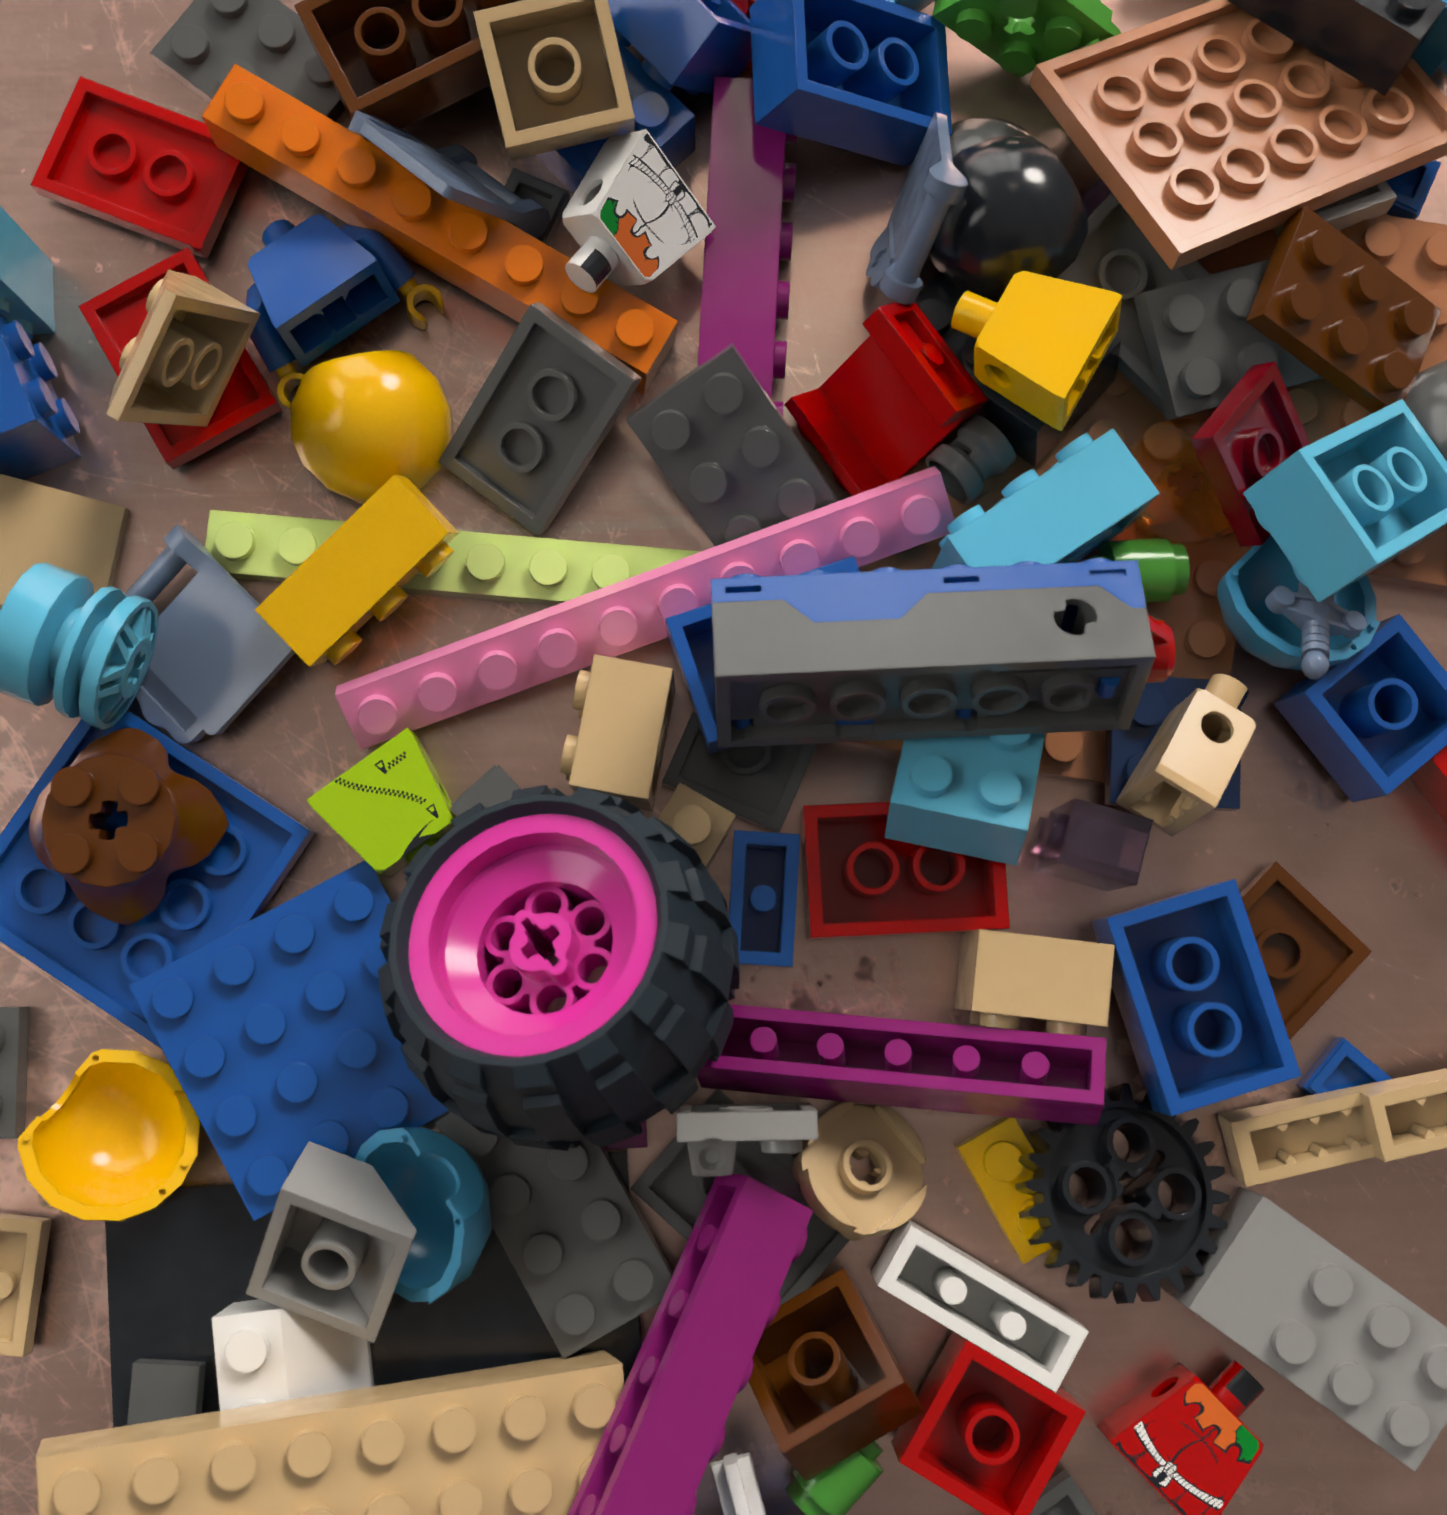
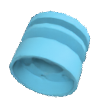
M49 563L34 564L18 579L8 593L0 610V693L35 706L48 704L54 698L55 709L65 717L72 719L80 716L87 725L101 730L113 727L128 710L148 671L158 631V610L151 600L137 595L126 597L121 589L112 586L102 587L94 594V586L87 577Z

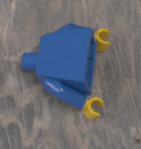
M322 214L312 215L296 227L285 219L270 223L262 234V242L265 248L251 256L247 264L255 283L247 290L246 305L260 313L250 339L269 373L274 370L277 372L280 378L277 386V395L281 403L288 409H290L292 404L291 392L295 386L300 384L304 374L297 372L292 361L297 359L301 366L304 367L398 303L400 299L395 291L399 290L407 299L408 319L418 329H428L427 321L414 308L418 302L430 301L442 315L444 314L443 296L440 291L432 285H418L412 278L416 272L382 233L349 224L337 227Z

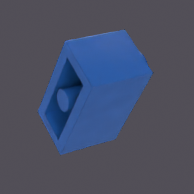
M734 830L729 919L731 926L738 936L740 965L793 967L800 834Z

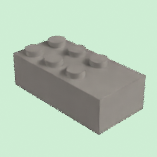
M1240 1187L1220 1217L1228 1223L1227 1229L1211 1231L1207 1236L1217 1246L1218 1250L1216 1253L1205 1256L1195 1254L1201 1263L1204 1274L1198 1277L1181 1275L1184 1290L1177 1293H1169V1295L1416 1472L1447 1424V1327L1265 1196Z

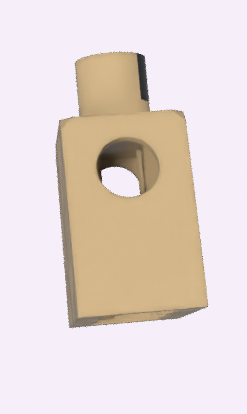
M1214 674L1205 690L1197 688L1170 711L1121 791L1116 803L1171 837L1216 808L1256 728L1253 718L1240 711L1249 695L1247 687L1229 675Z

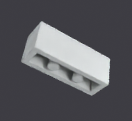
M910 1219L894 1230L871 1271L872 1277L880 1288L1054 1392H1057L1089 1333L1073 1316Z

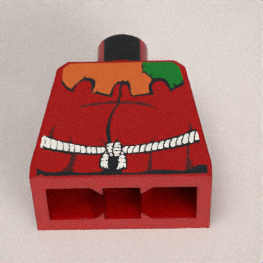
M1233 1360L1208 1387L1183 1364L1173 1367L1106 1416L1096 1427L1180 1515H1221L1262 1453L1264 1444L1245 1426L1239 1417L1265 1389L1236 1360Z

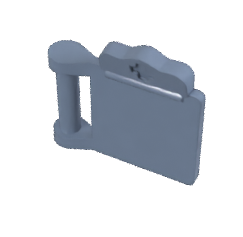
M355 110L348 131L370 140L443 197L506 220L536 239L546 230L550 220L548 210L531 198L522 200L478 167L475 155L463 146L455 144L435 149L402 128L396 127L377 116L367 115Z
M938 112L934 113L890 215L888 225L875 241L870 251V262L866 276L871 278V286L882 290L893 301L905 305H911L916 301L923 286L919 274L950 205H956L961 202L968 186V180L953 164L946 115Z
M176 524L164 538L167 547L124 595L126 597L137 595L153 602L187 563L198 572L159 615L154 652L148 671L136 695L142 713L148 722L165 728L177 742L188 744L198 742L205 733L209 735L222 734L295 652L255 611L259 606L258 602L216 561L193 534L183 526Z

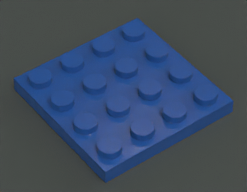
M129 710L113 727L104 730L87 725L81 719L0 834V941L161 1048L128 985L260 916L315 832ZM131 727L140 729L161 742L168 752L169 766L174 772L195 779L209 789L223 808L230 825L211 855L196 866L177 870L170 874L167 879L166 895L154 912L141 921L127 926L112 922L90 911L76 897L65 878L58 872L48 869L38 859L30 841L29 822L39 794L52 781L54 775L59 770L70 767L79 753L94 740L116 730ZM116 808L113 810L112 816L107 818L106 831L111 832V839H115L116 828L127 827L128 815L117 812Z
M365 860L128 985L253 1221L274 1210L280 1189L308 1141L355 1159L360 1146L377 1131L421 1127L449 1111L448 1108L428 1092L408 1068L401 1050L403 1044L393 1036L386 1019L379 987L380 978L378 970L387 962L380 949L382 939L379 937L387 903H391V900L374 869Z

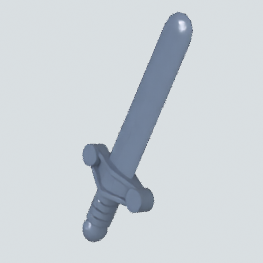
M1299 580L1298 592H1293L1285 586H1277L1265 599V604L1271 612L1283 614L1302 631L1301 668L1303 673L1310 679L1322 678L1329 669L1330 636L1342 635L1345 638L1354 639L1367 626V621L1361 613L1354 610L1347 611L1335 604L1334 594L1318 603L1309 589Z

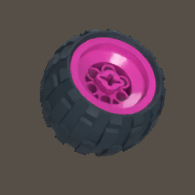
M547 785L513 790L510 800L491 807H484L480 802L452 819L451 822L454 827L432 847L424 844L403 871L407 876L405 879L407 883L399 900L387 903L379 937L382 939L380 949L387 962L378 970L380 978L379 987L385 1016L393 1036L403 1044L401 1050L411 1072L428 1092L452 1113L481 1133L507 1137L517 1146L568 1151L569 1148H578L580 1141L589 1140L593 1145L605 1147L643 1133L641 1123L663 1109H666L670 1114L677 1111L699 1089L695 1078L707 1060L717 1062L721 1056L734 1021V1011L728 1001L735 999V989H739L740 983L738 936L731 926L727 913V902L696 850L673 828L655 816L647 820L641 810L628 801L583 787H579L571 796L565 795L557 788L549 789ZM553 950L556 951L555 956L560 961L554 966L546 959L547 954ZM607 966L599 982H587L594 969ZM567 997L566 1004L562 1010L547 1013V1008L552 1001L557 998Z

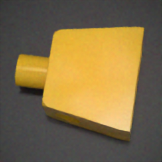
M1021 271L1013 275L998 303L970 291H965L955 307L951 328L977 338L974 346V375L980 382L1049 426L1062 431L1118 332L1123 295L1105 289Z

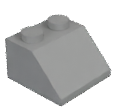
M308 1141L280 1189L246 1294L375 1343L417 1230L372 1165Z

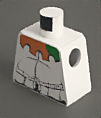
M647 129L610 137L602 146L563 211V225L581 247L565 265V271L576 286L589 293H594L606 279L619 287L644 285L659 276L709 235L716 227Z

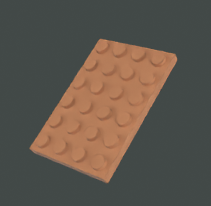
M1211 0L1039 63L1035 66L1029 82L1042 102L1171 271L1282 225L1298 209L1304 206L1315 211L1447 155V98L1414 59H1412L1384 96L1228 0Z

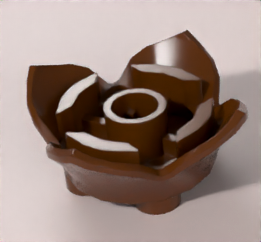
M129 727L116 730L94 740L79 753L70 767L62 768L54 775L52 781L39 794L30 815L29 836L38 859L48 869L62 875L69 883L76 897L90 911L112 922L129 926L141 921L158 908L166 895L167 879L170 874L177 870L196 866L212 854L224 837L230 823L223 808L209 789L197 780L177 774L170 768L168 752L158 739L140 729ZM117 808V812L128 815L127 827L116 828L115 839H111V832L106 831V820L109 816H112L113 810Z

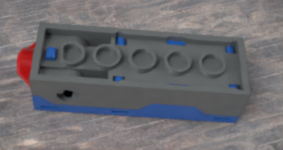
M1092 558L1078 563L1055 564L1023 561L1010 566L970 567L963 564H953L941 569L900 570L884 567L871 572L829 573L815 570L801 575L761 577L755 574H739L731 578L710 579L718 748L1124 730L1130 728L1145 684L1164 682L1172 674L1175 666L1176 653L1173 631L1163 620H1156L1147 613L1138 560L1111 561L1106 558Z

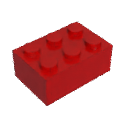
M890 801L803 806L800 812L807 940L960 933L977 929L993 931L1010 929L1006 863L884 838Z

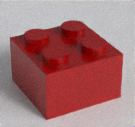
M953 1331L916 1396L924 1412L899 1426L891 1443L899 1463L984 1515H1030L1086 1411L1069 1392L1060 1387L1057 1392H1054Z

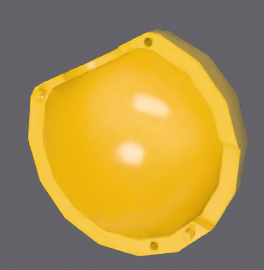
M382 350L358 353L315 365L302 377L290 406L291 439L303 467H306L328 490L357 501V503H365L394 474L407 477L420 491L440 471L442 464L438 461L452 439L451 408L439 380L413 354L406 351Z
M101 1049L90 1054L74 1073L69 1086L55 1104L42 1116H37L20 1135L17 1149L27 1181L50 1206L85 1221H125L156 1209L182 1185L198 1155L200 1121L174 1071L168 1064L135 1050Z

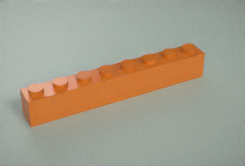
M237 64L233 65L202 114V118L213 141L220 150L346 223L382 233L401 255L520 323L530 304L542 303L641 376L642 379L635 390L645 395L675 344L678 325L676 319L607 279L594 293L580 289L571 281L565 271V265L571 258L501 218L443 197L375 144L348 131L344 126Z

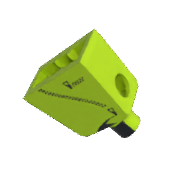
M408 727L306 799L309 805L374 870L386 877H391L408 866L424 844L432 847L454 827L451 820L457 817L450 809L453 807L451 805L452 802L423 742Z

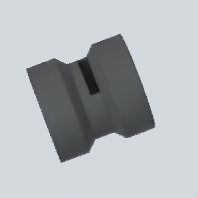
M974 414L958 428L957 438L951 444H941L926 458V465L928 468L936 466L941 472L946 492L960 503L968 505L984 491V482L991 475L1002 474L1016 461V454L1007 438L995 425L984 417Z

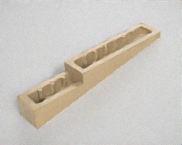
M1447 1068L1218 1113L1232 1176L1245 1187H1250L1374 1157L1383 1162H1389L1447 1148Z

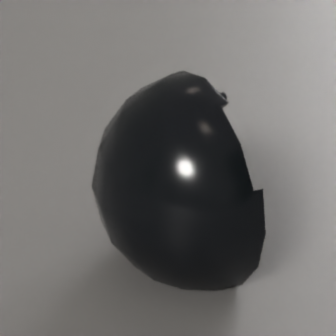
M997 136L962 149L953 158L954 166L968 180V186L961 202L956 205H950L929 255L934 266L957 287L986 297L1002 296L1013 275L1018 272L1027 271L1057 278L1076 260L1088 234L1087 213L1080 193L1070 174L1049 147L1032 137Z

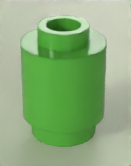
M1167 538L1104 541L1100 545L1098 555L1090 557V559L1106 558L1111 561L1138 560L1146 603L1168 602L1173 595L1184 594L1189 585L1190 564L1187 550L1183 544H1171Z
M874 1441L807 1482L793 1468L794 1479L785 1489L794 1503L806 1515H846L884 1472V1469L876 1460L883 1450Z

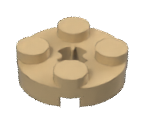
M844 1102L831 1108L817 1119L818 1140H802V1152H799L794 1158L792 1171L795 1180L800 1185L806 1202L813 1212L826 1225L837 1230L844 1238L856 1241L862 1240L865 1237L887 1234L906 1223L915 1215L926 1195L927 1184L922 1187L924 1179L922 1165L927 1163L924 1146L917 1133L898 1113L881 1105L871 1108L865 1105H855L856 1103ZM851 1155L856 1160H861L867 1156L872 1161L875 1169L870 1171L869 1175L876 1177L873 1185H869L864 1180L858 1181L851 1172L852 1166L849 1163Z

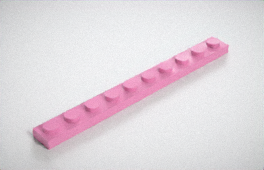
M936 466L924 469L336 686L335 697L362 750L392 739L407 727L414 731L591 666L594 654L616 657L668 637L666 618L711 604L710 579L731 578L739 574H755L761 577L798 575L852 556L855 557L857 566L861 567L950 534L947 526L955 519L941 472Z

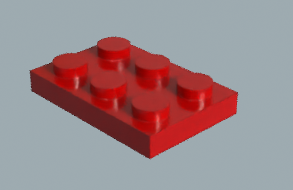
M80 76L30 185L40 196L183 250L189 247L193 254L207 259L248 165L217 148L205 123Z
M189 247L78 306L117 376L121 372L119 367L121 354L126 345L133 338L137 337L148 314L146 310L148 295L154 285L161 279H164L167 270L196 276L211 285ZM245 346L207 427L144 423L164 461L174 470L282 411V408Z

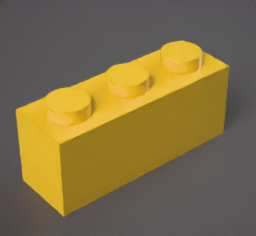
M394 474L279 585L255 611L309 667L325 663L328 659L335 666L362 642L363 639L356 632L371 617L375 616L381 622L407 599L408 594L402 588L419 571L427 578L453 555L454 550L448 543L459 532L407 477Z

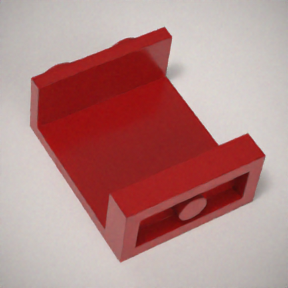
M894 302L878 307L862 323L870 336L819 388L793 396L784 404L796 420L802 436L816 447L833 470V475L838 485L851 496L900 479L912 471L988 400L916 302L911 305Z

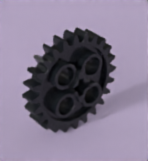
M1129 1083L1112 1087L1110 1095L1105 1088L1104 1107L1097 1126L1046 1121L1051 1131L1043 1128L1030 1131L1028 1137L1040 1149V1152L1022 1155L1019 1157L1018 1162L1034 1172L1033 1179L1015 1184L1016 1190L1033 1195L1034 1202L1033 1205L1019 1212V1218L1038 1219L1041 1227L1029 1238L1030 1245L1049 1243L1053 1248L1044 1263L1046 1268H1059L1068 1264L1069 1269L1065 1285L1068 1287H1079L1089 1280L1090 1298L1107 1299L1112 1291L1116 1304L1134 1303L1137 1294L1142 1302L1159 1301L1161 1288L1166 1293H1177L1184 1290L1181 1274L1186 1277L1202 1276L1204 1270L1195 1254L1201 1256L1215 1254L1218 1248L1206 1236L1207 1232L1227 1229L1228 1225L1222 1218L1212 1213L1213 1205L1230 1201L1229 1195L1213 1190L1211 1183L1212 1180L1226 1173L1225 1168L1221 1166H1207L1204 1157L1215 1147L1214 1142L1205 1141L1196 1144L1191 1138L1198 1127L1199 1121L1193 1118L1177 1123L1175 1121L1176 1115L1171 1117L1153 1111L1146 1089L1137 1092L1133 1098ZM1116 1130L1123 1133L1129 1141L1130 1153L1126 1161L1119 1157L1114 1149L1113 1137ZM1155 1151L1158 1152L1161 1158L1160 1162L1150 1172H1146L1138 1177L1151 1162ZM1073 1173L1080 1176L1087 1187V1199L1083 1206L1075 1202L1070 1194L1069 1182ZM1138 1177L1125 1190L1119 1182ZM1162 1180L1168 1183L1173 1190L1174 1205L1171 1211L1163 1206L1159 1198L1158 1191ZM1120 1195L1126 1203L1107 1208ZM1107 1208L1091 1228L1090 1234L1085 1233L1084 1224L1094 1214ZM1119 1224L1127 1228L1132 1239V1248L1127 1257L1120 1253L1115 1242V1232Z

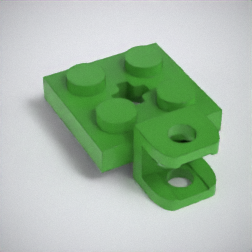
M935 0L932 17L955 32L958 37L969 42L1017 78L1034 71L1035 66L1039 63L1121 34L1119 28L1111 22L1113 11L1099 0Z

